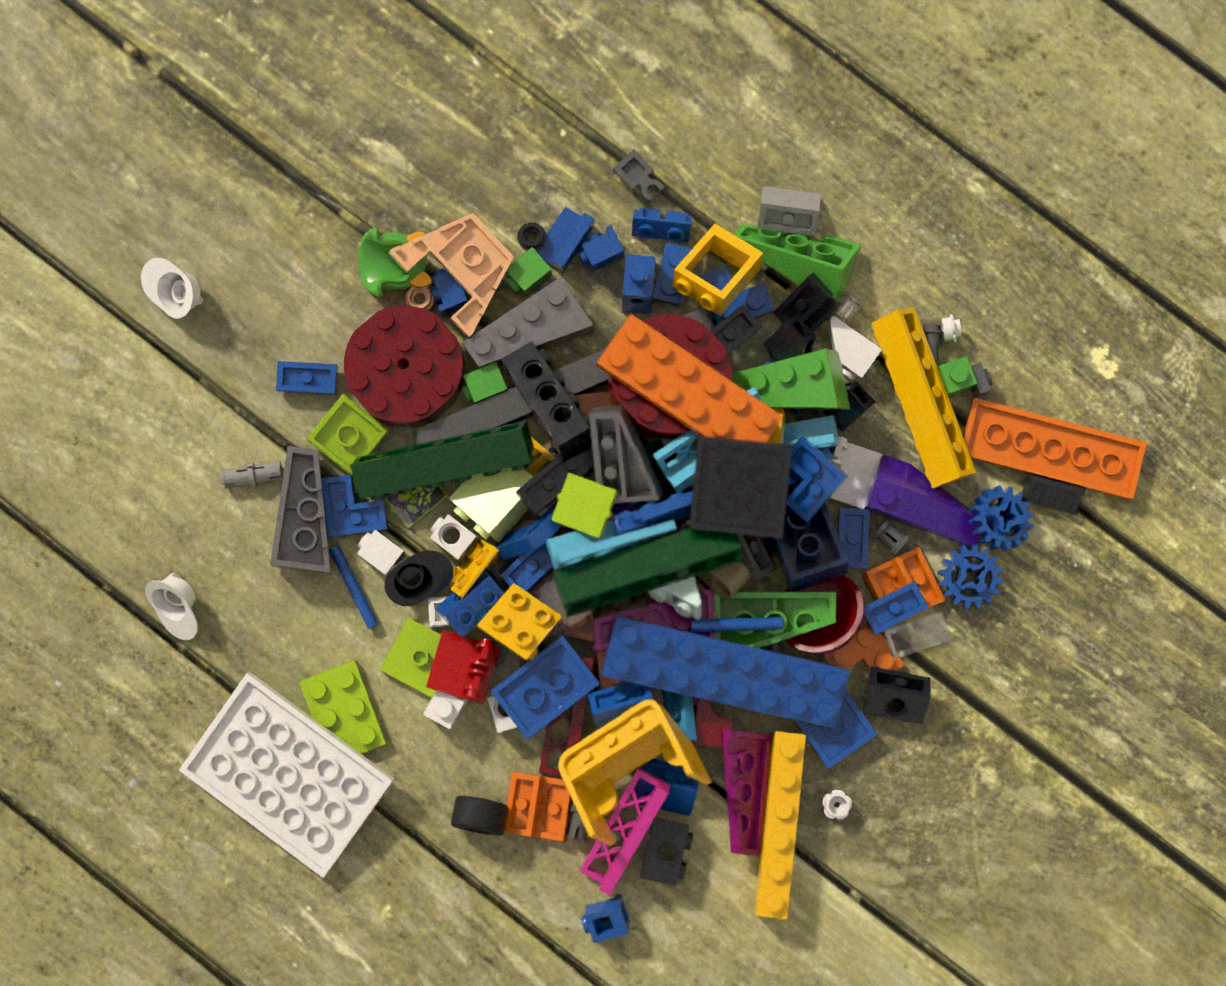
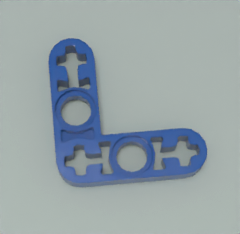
M558 500L534 524L508 533L499 543L497 542L494 547L499 549L497 555L501 560L537 549L563 525L551 520Z

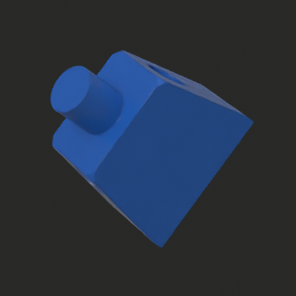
M626 254L622 312L651 314L655 269L654 256ZM638 298L642 299L643 301H633L631 299Z

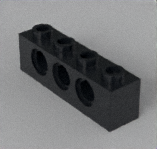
M531 341L501 359L509 378L563 460L592 444L590 418L586 413L583 415L579 413L577 408L580 405L572 392H565L563 387L566 384L558 370L552 372L549 368L551 361L544 349L538 351ZM550 397H555L554 399H552V400H550V401H545L546 399H548V398H550ZM569 418L567 422L559 423L561 420Z

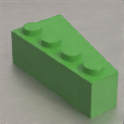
M822 349L732 373L733 383L746 392L754 387L759 393L762 402L772 409L850 410L838 351Z

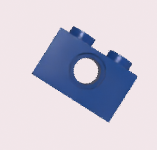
M483 571L463 598L453 592L435 609L452 630L463 638L479 624L504 595V592L491 576Z

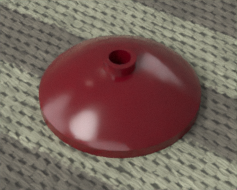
M842 575L795 591L836 592V623L785 639L792 648L805 654H827L844 647L856 636L864 620L865 603L859 588L850 578ZM789 587L784 592H790Z

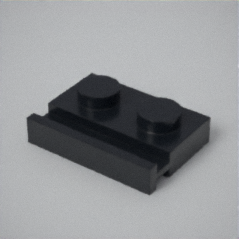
M812 273L773 313L783 324L798 315L814 333L842 303L840 301L837 302L829 288L815 273Z

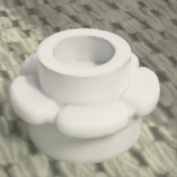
M952 314L948 318H941L944 342L953 341V343H956V337H962L960 319L954 320Z
M833 790L831 794H826L822 800L824 813L831 819L837 818L841 820L849 815V809L852 808L850 797L846 796L841 790ZM835 802H839L840 806L838 808L834 807Z

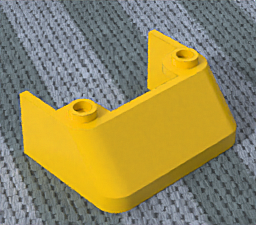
M653 700L640 702L566 750L559 759V771L589 836L610 846L615 844L616 841L604 816L612 812L619 802V794L614 783L638 767L663 753L668 763L678 767L683 766L688 776L705 785L712 782L690 739L664 707Z

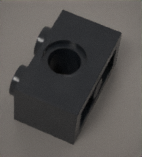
M871 666L864 691L863 713L923 724L931 698V678Z
M658 817L654 818L640 878L673 886L677 885L678 879L684 880L687 862H683L682 858L684 849L690 850L694 835L693 832H689L690 826L688 824ZM670 843L676 847V855L673 859L664 860L660 857L659 849L663 844Z

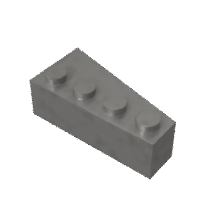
M560 277L462 342L478 369L495 362L499 367L503 365L502 358L531 341L539 351L571 341L570 339L581 335L585 336L593 333L594 325Z
M288 446L270 562L272 567L331 575L318 450Z

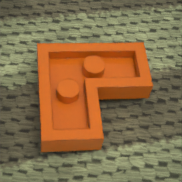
M865 619L856 636L848 644L834 652L821 654L828 664L850 669L861 660L869 669L872 666L897 671L905 665L881 633L873 635Z

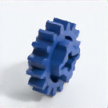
M999 485L992 490L989 488L983 491L982 495L974 499L977 505L971 507L969 511L975 514V518L969 520V523L976 524L977 529L972 532L974 535L981 534L983 536L980 541L981 544L991 542V550L1000 547L1002 551L1011 549V547L1014 549L1022 545L1021 541H1025L1030 537L1026 531L1034 528V525L1028 522V519L1034 517V513L1027 512L1026 508L1030 506V502H1021L1023 496L1021 492L1014 496L1013 487H1008L1003 491L1002 486ZM998 500V503L991 507L988 506L991 501ZM1009 531H1015L1010 537H1005Z
M965 545L960 546V554L954 550L950 551L949 556L951 560L942 559L941 561L943 566L946 567L945 570L937 571L938 575L944 577V581L938 583L939 587L946 586L947 591L943 594L944 598L953 596L952 605L955 606L961 601L965 610L969 609L971 603H973L975 609L981 608V600L987 605L992 603L989 595H999L1000 591L995 586L1004 583L1003 579L997 578V574L1002 572L1003 568H995L994 566L998 558L993 557L989 559L987 557L989 549L987 548L979 553L977 545H973L970 551L967 550ZM964 558H975L981 561V563L978 565L970 564ZM954 567L957 573L956 580L952 583L951 573ZM980 570L973 578V581L961 585L965 580L964 578L967 577V572ZM989 572L988 587L984 583L985 573ZM970 590L976 597L964 596L959 592Z

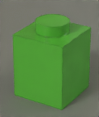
M532 247L508 267L506 271L508 279L505 281L515 294L521 292L526 298L552 276V271Z
M967 356L937 367L948 397L969 391L977 385Z
M496 362L463 375L466 384L461 385L468 402L474 400L476 404L508 390Z

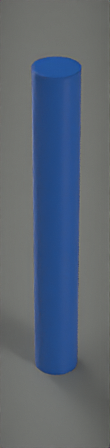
M337 545L331 548L329 552L368 630L376 627L379 623L340 546Z
M783 617L691 620L692 632L783 629Z

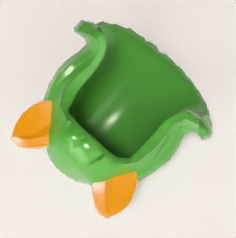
M373 227L369 232L365 233L359 246L358 266L362 285L365 286L370 294L380 298L383 297V289L399 291L411 286L422 288L432 284L431 277L425 272L428 264L427 256L422 258L406 273L388 254L392 248L408 243L419 236L426 235V233L415 232L405 235L391 232L380 235L378 234L377 227Z

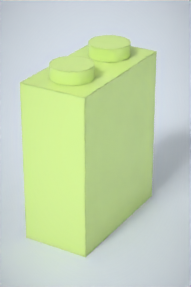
M511 467L500 469V473L484 477L483 473L472 475V478L464 481L449 498L457 506L453 511L465 522L469 519L475 522L476 525L473 529L485 540L491 536L499 543L529 510L515 494L520 487L533 477L525 469L513 471Z

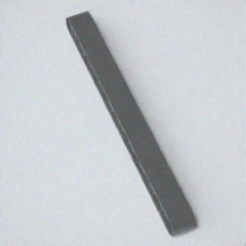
M704 308L683 315L699 321L710 331L714 328L708 311ZM606 349L556 369L566 384L563 387L566 393L572 392L574 395L586 394L608 384V373L596 366L597 361ZM514 387L422 426L411 434L415 444L518 423L534 416L517 388ZM550 397V398L546 399L545 401H550V400L554 399L555 397Z

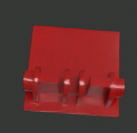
M442 630L426 688L484 705L500 647L494 646L493 641L482 638L481 641L465 636L462 638L458 634Z

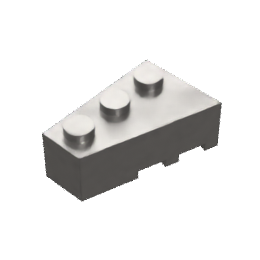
M624 406L594 407L589 413L596 483L618 491L614 503L659 500L663 494V489Z

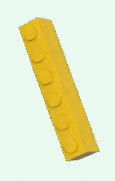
M915 307L896 310L872 322L875 339L882 349L885 366L892 378L895 393L902 405L906 423L912 432L916 450L920 454L925 467L926 477L930 481L932 489L951 484L975 474V467Z
M773 731L754 908L756 916L787 919L806 735Z

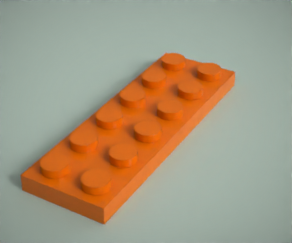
M632 314L629 315L596 363L597 367L698 435L767 442L783 418L781 414Z
M975 397L971 401L963 433L964 441L973 460L1027 474L1043 476L1130 501L1134 499L1147 442Z

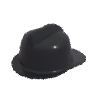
M425 550L397 562L385 578L384 589L388 598L395 604L413 606L446 588L453 578L454 568L450 559L443 553Z

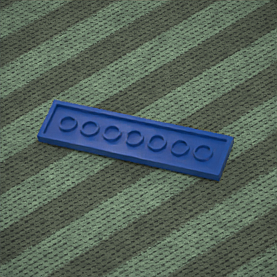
M615 615L601 671V675L604 677L836 729L850 670L847 668Z

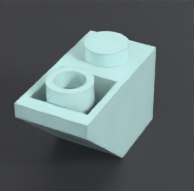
M695 577L648 591V594L654 600L670 604L680 615L684 617L691 616L696 620L700 619L701 600Z

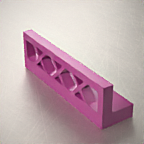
M639 767L619 799L617 807L607 820L611 832L621 830L624 840L622 845L608 848V844L596 840L579 870L581 873L600 883L599 890L609 896L669 793L670 784ZM639 778L655 785L650 795L637 797L635 785ZM632 792L633 799L627 801ZM646 802L641 810L640 803ZM635 804L638 817L634 821L623 823L620 811L623 807ZM617 818L619 825L612 826ZM631 827L628 834H626L625 829ZM603 844L604 850L598 851L600 846ZM616 853L614 859L612 860L611 854ZM606 855L609 867L604 875L589 867L594 858Z

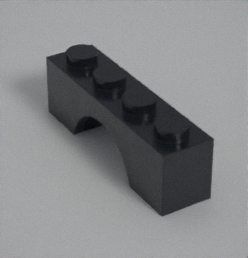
M796 315L787 320L763 345L768 349L771 358L775 361H781L813 352V345L817 336ZM857 380L845 383L850 410H823L827 416H835L837 428L842 432L876 403Z

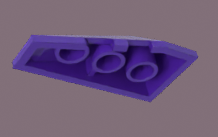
M882 454L864 509H869L870 513L885 518L889 517L893 521L968 547L977 545L980 534L974 535L972 532L977 529L976 524L969 523V520L975 518V514H972L967 506L942 487L932 489L926 475L910 463Z

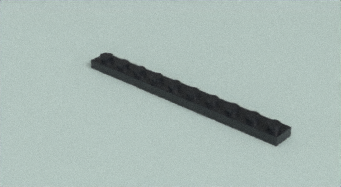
M742 304L710 332L725 347L729 356L757 333L762 326ZM592 444L565 460L559 455L516 491L515 494L534 516L557 498V495L562 492L568 473L583 477L595 467Z

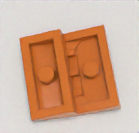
M920 547L862 573L874 601L913 581L918 586L928 608L945 601Z
M512 772L504 832L567 842L571 816L570 809L573 799L564 780Z

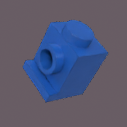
M612 225L606 227V234L604 235L596 233L585 239L586 243L582 244V248L577 250L583 266L589 264L592 272L624 258V250Z
M444 268L431 274L435 286L430 288L436 303L443 302V304L438 306L442 317L457 312L468 302L463 288Z
M621 894L615 895L613 899L586 905L585 915L581 916L585 933L591 934L593 943L629 934L630 919Z

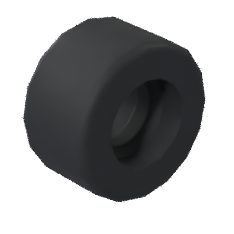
M457 796L451 826L470 832L501 836L504 833L508 806L489 799Z

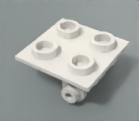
M838 436L840 446L828 449L834 456L831 461L845 472L848 477L830 498L859 509H864L882 454L849 443L846 438Z

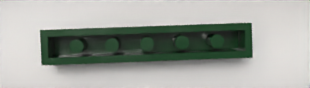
M527 421L359 456L350 467L360 499L370 497L371 500H378L388 496V493L398 491L399 494H407L413 492L419 486L426 485L430 489L439 487L444 484V481L454 479L456 483L464 482L471 479L472 475L483 473L484 477L493 476L500 473V469L511 467L513 471L521 470L529 466L536 453Z
M689 527L682 528L675 534L663 538L654 537L646 543L635 547L626 546L618 550V552L607 556L599 555L591 558L588 562L576 566H564L559 571L553 573L555 587L566 618L741 562L742 547L736 533L689 529Z

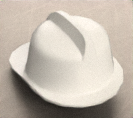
M153 258L144 265L141 273L143 290L149 299L170 317L180 319L186 316L196 305L203 303L204 300L200 296L199 282L190 273L181 271L164 258Z
M177 573L170 574L162 581L147 583L145 595L167 631L181 640L194 638L198 632V623L192 611L196 600L193 588L181 579Z

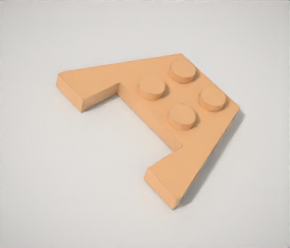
M474 213L444 225L426 235L419 236L401 246L394 247L388 252L406 273L430 253L471 296V299L450 318L467 338L474 333L476 326L514 258Z

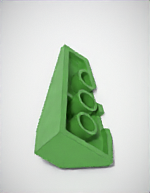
M742 224L734 233L738 238L763 252L762 261L798 285L809 275L815 273L833 293L832 296L835 300L845 290L861 249L860 244L834 236L824 235L823 240L806 238L807 235L801 234L783 235L779 231L758 229L757 226Z
M714 592V619L783 617V629L715 631V638L761 648L836 623V592H736L730 599L721 598Z

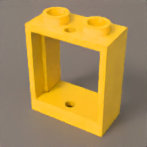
M714 224L674 269L672 286L680 294L689 296L700 303L704 309L713 311L721 316L760 271L763 252ZM708 251L713 252L740 269L722 291L691 272Z

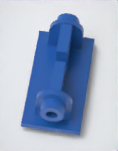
M640 207V210H634L631 236L645 239H664L673 242H689L692 216L686 215L687 212L666 211V218L660 219L661 210L645 209Z

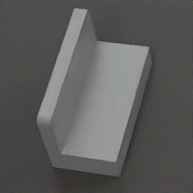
M763 186L757 228L815 236L820 212V194Z

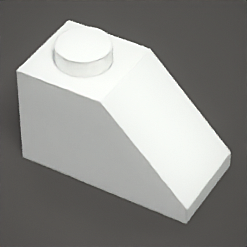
M833 316L827 325L831 350L839 352L844 379L849 382L857 380L859 383L882 349Z
M436 691L423 715L448 729H453L468 700Z

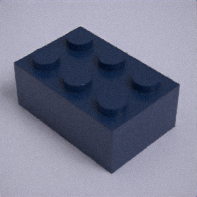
M794 490L787 492V498L793 493ZM786 504L783 537H769L790 592H795L847 574L849 560L826 504L821 507L809 522H806Z

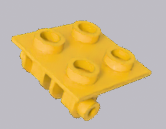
M483 539L479 543H474L467 551V559L464 563L453 569V578L447 587L463 598L483 571L487 573L484 569L490 570L500 561L497 555L499 549Z
M513 583L479 622L477 627L523 659L532 660L538 652L536 648L560 621L562 616Z

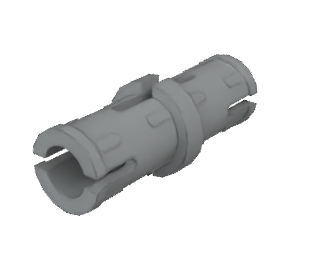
M281 461L258 465L248 463L245 467L221 470L222 485L224 489L241 485L254 487L258 483L283 480Z

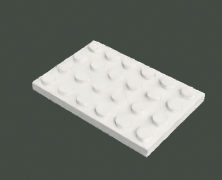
M251 672L246 673L179 769L180 772L322 878L331 870L395 780Z

